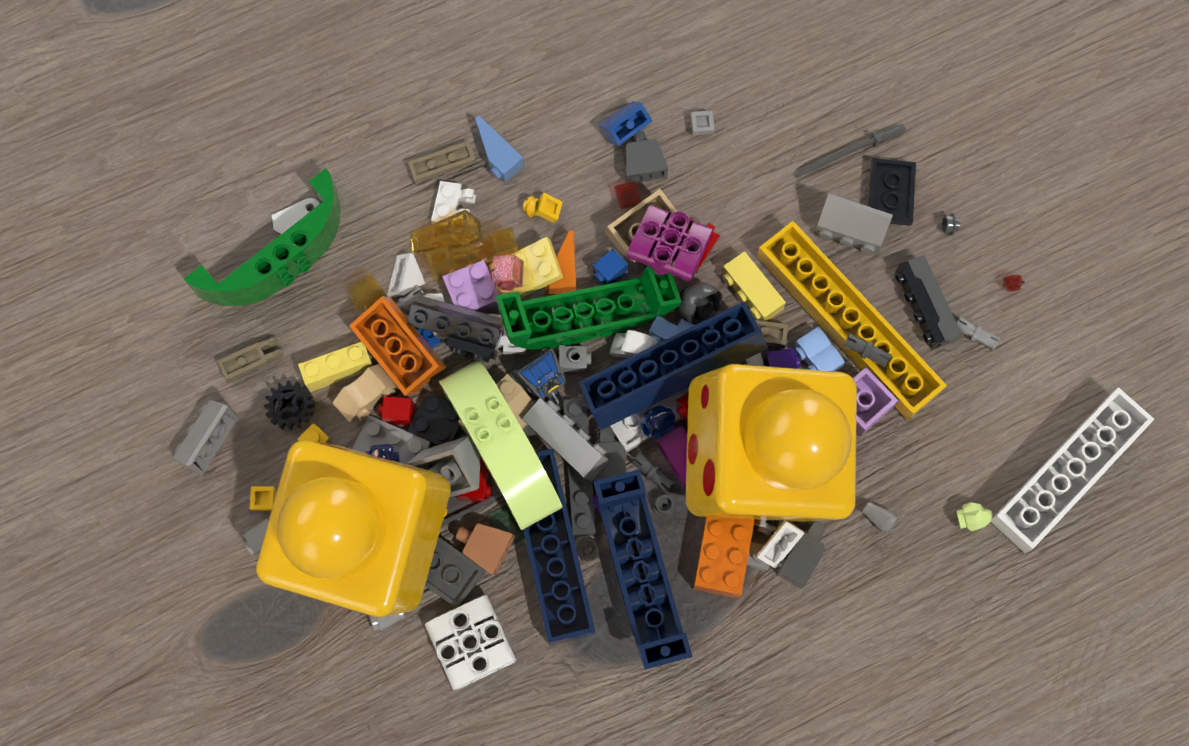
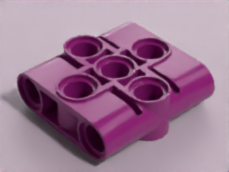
M649 205L629 246L627 258L650 266L656 274L665 275L668 273L691 282L709 243L713 228L690 220L689 216L684 212L676 211L671 213Z

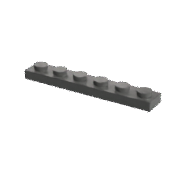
M586 399L564 400V414L574 420L575 424L573 426L577 430L581 428L589 434ZM568 463L573 536L596 535L592 481L584 478Z

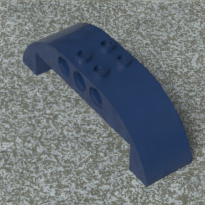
M640 469L594 481L609 550L644 670L693 657L687 635L683 633L645 498L646 489Z

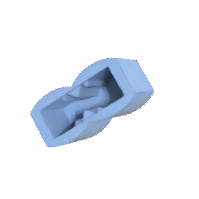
M819 327L795 342L794 352L796 355L798 354L801 361L804 360L808 364V370L836 372L843 368L845 363L843 358L831 345L829 339Z

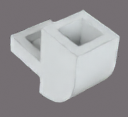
M628 330L627 333H616L609 353L614 357L629 358L660 342L644 333Z

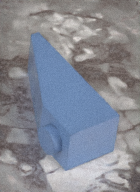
M478 115L475 117L476 125L490 166V172L496 179H501L506 183L524 167L523 157Z

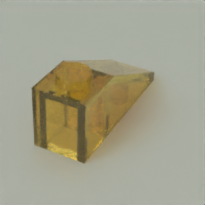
M463 210L411 233L412 252L414 253L460 248L482 240L480 220L467 210Z

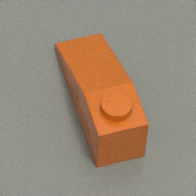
M573 230L568 232L556 257L563 278L545 286V295L550 294L551 296L576 291Z

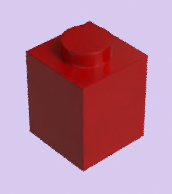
M384 396V402L379 405V417H382L383 422L390 425L410 426L414 411L412 398Z

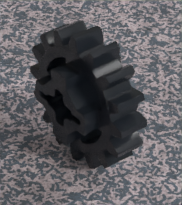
M289 380L286 382V386L278 383L279 389L271 388L272 396L265 397L269 401L268 404L264 405V408L269 410L265 415L268 419L272 418L270 422L274 426L278 424L281 430L286 425L290 431L293 430V425L300 429L302 421L305 423L309 422L306 418L307 415H314L310 408L315 407V403L309 401L313 398V395L307 393L308 388L306 386L301 388V384L297 381L294 386H292ZM304 402L303 410H301V404ZM288 403L293 404L291 408L286 407Z

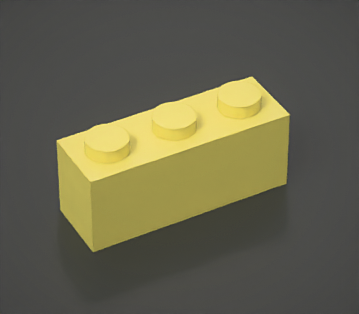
M745 251L723 266V281L726 285L733 287L736 291V297L740 302L746 303L755 320L768 321L784 309L786 304L784 299Z
M362 342L298 365L306 387L310 392L362 374L368 367L373 366L368 349Z

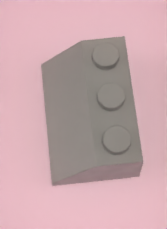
M828 193L814 234H817L824 240L832 239L845 247L853 246L861 249L866 254L877 255L893 215Z
M210 400L208 404L201 408L196 423H193L188 428L187 437L183 443L176 447L173 459L182 466L203 476L239 419L238 416L228 406Z
M470 436L422 450L406 463L407 465L444 475L451 486L449 497L471 492L479 488L480 454Z

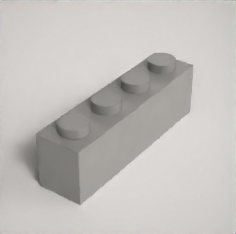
M539 398L522 419L584 478L593 481L610 461L605 456L607 451L598 443L593 445L589 441L591 436L581 428L577 430L573 426L575 424L574 420L566 414L562 416L558 412L560 408L553 401L549 400L546 402Z

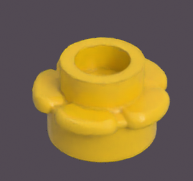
M530 196L523 204V211L530 218L538 216L535 212L539 198H534L533 196Z

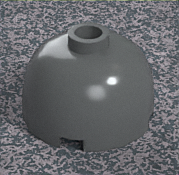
M697 282L691 284L680 293L682 301L678 306L680 315L685 321L693 325L709 319L710 317L708 316L713 311L718 312L722 303V293L708 283Z

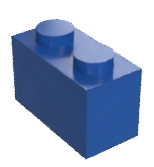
M632 101L602 122L599 127L610 144L619 146L650 124L652 119L643 103Z

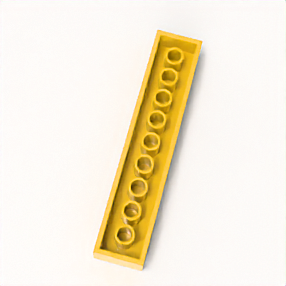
M794 221L790 222L759 247L757 258L862 371L867 368L898 399L894 407L907 421L944 390L947 385ZM852 333V335L868 343L871 341L874 343L873 346L888 354H892L886 366L882 367V365L868 358L863 359L861 354L846 346L844 347L843 345L849 334Z

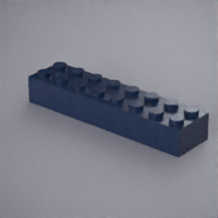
M741 302L578 383L592 415L600 429L603 430L689 388L691 381L695 377L730 364H738L767 350L768 346L761 329L746 303Z
M553 449L535 453L546 471L563 508L523 529L549 646L596 635Z

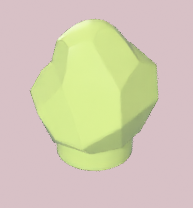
M972 502L964 504L961 510L956 511L960 528H967L970 531L985 527L991 522L993 517L991 510L984 509L981 504Z

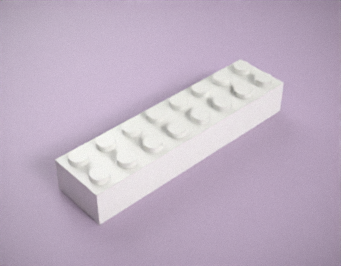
M1118 387L998 511L991 522L1024 553L1031 551L1151 424L1154 418Z

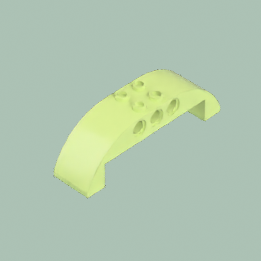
M480 360L439 380L438 383L460 418L504 496L520 529L523 530L563 508L528 438Z

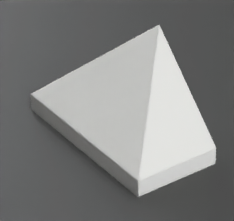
M411 253L397 255L387 293V297L390 298L404 296L418 286L420 287L425 284L416 259Z
M784 520L756 555L757 558L776 569L779 562L786 557L804 535V531Z

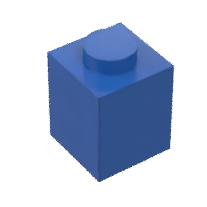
M611 249L593 265V277L600 285L615 283L628 271V263L614 249Z

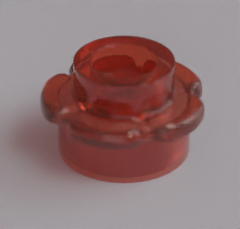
M1021 275L1007 276L1003 278L1004 284L1002 287L1007 288L1008 292L1021 290V286L1025 284V281H1022Z

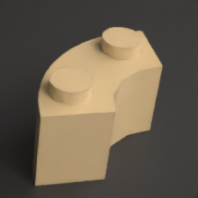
M377 364L368 367L357 380L344 387L333 401V404L349 422L356 419L363 420L370 414L373 408L384 400V396L392 397L395 394L394 388L397 385L381 365Z

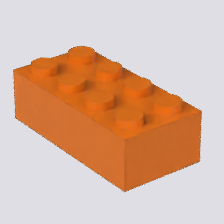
M382 296L352 322L349 327L405 396H414L447 366L414 326L407 325L408 318L392 298Z
M706 517L693 590L738 599L741 597L755 519Z

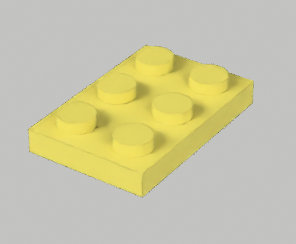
M548 237L489 265L499 295L518 291L520 298H523L563 278L551 240Z

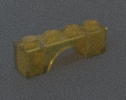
M512 227L490 233L488 237L474 245L462 248L444 246L426 251L434 281L443 279L442 276L483 260L486 266L517 252L518 246Z

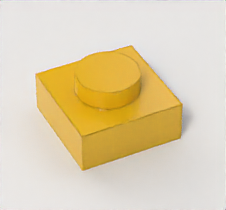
M543 193L539 198L535 214L555 223L559 218L563 202Z
M314 423L297 439L298 441L309 440L326 444L331 441Z
M251 486L249 509L251 511H272L276 497V488L274 486Z

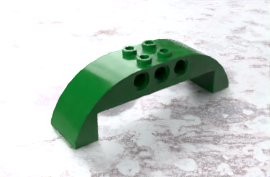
M325 168L308 181L317 200L321 204L220 283H217L202 265L183 278L199 298L217 305H249L272 296L283 287L290 286L298 275L309 271L312 264L330 247L340 224V198L330 172Z
M647 266L641 277L637 279L521 301L518 291L495 297L508 340L511 344L524 349L556 348L559 345L567 346L613 336L616 333H624L654 321L657 316L662 317L682 303L673 276L668 273L665 275L656 274L650 266Z

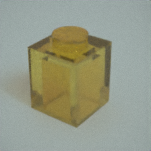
M371 274L349 289L352 296L350 301L357 310L361 307L364 312L382 296L386 297L384 290Z

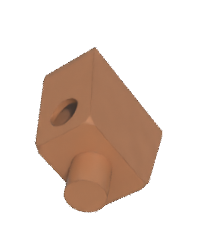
M477 523L473 532L461 526L455 539L466 544L462 552L464 555L488 573L496 576L516 536L509 532Z

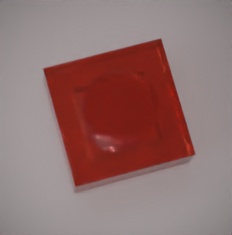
M636 181L614 186L620 209L641 203Z

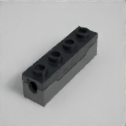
M925 255L900 263L895 271V278L905 291L904 297L907 304H911L914 310L915 322L921 325L925 343L934 350L957 341L962 334Z
M418 295L412 302L407 323L410 326L494 350L501 340L504 328L502 318Z

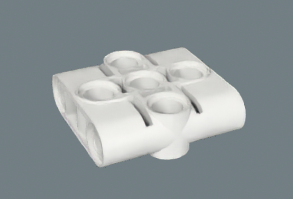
M487 595L468 602L425 624L437 652V657L440 659L453 691L463 688L517 661ZM459 615L467 617V622L462 627L455 625V619ZM489 627H497L499 632L495 638L486 637V631ZM468 637H475L477 640L475 647L472 649H467L464 646V642ZM447 647H453L455 650V654L451 659L443 658V651ZM479 658L485 659L487 663L482 671L474 669V663Z

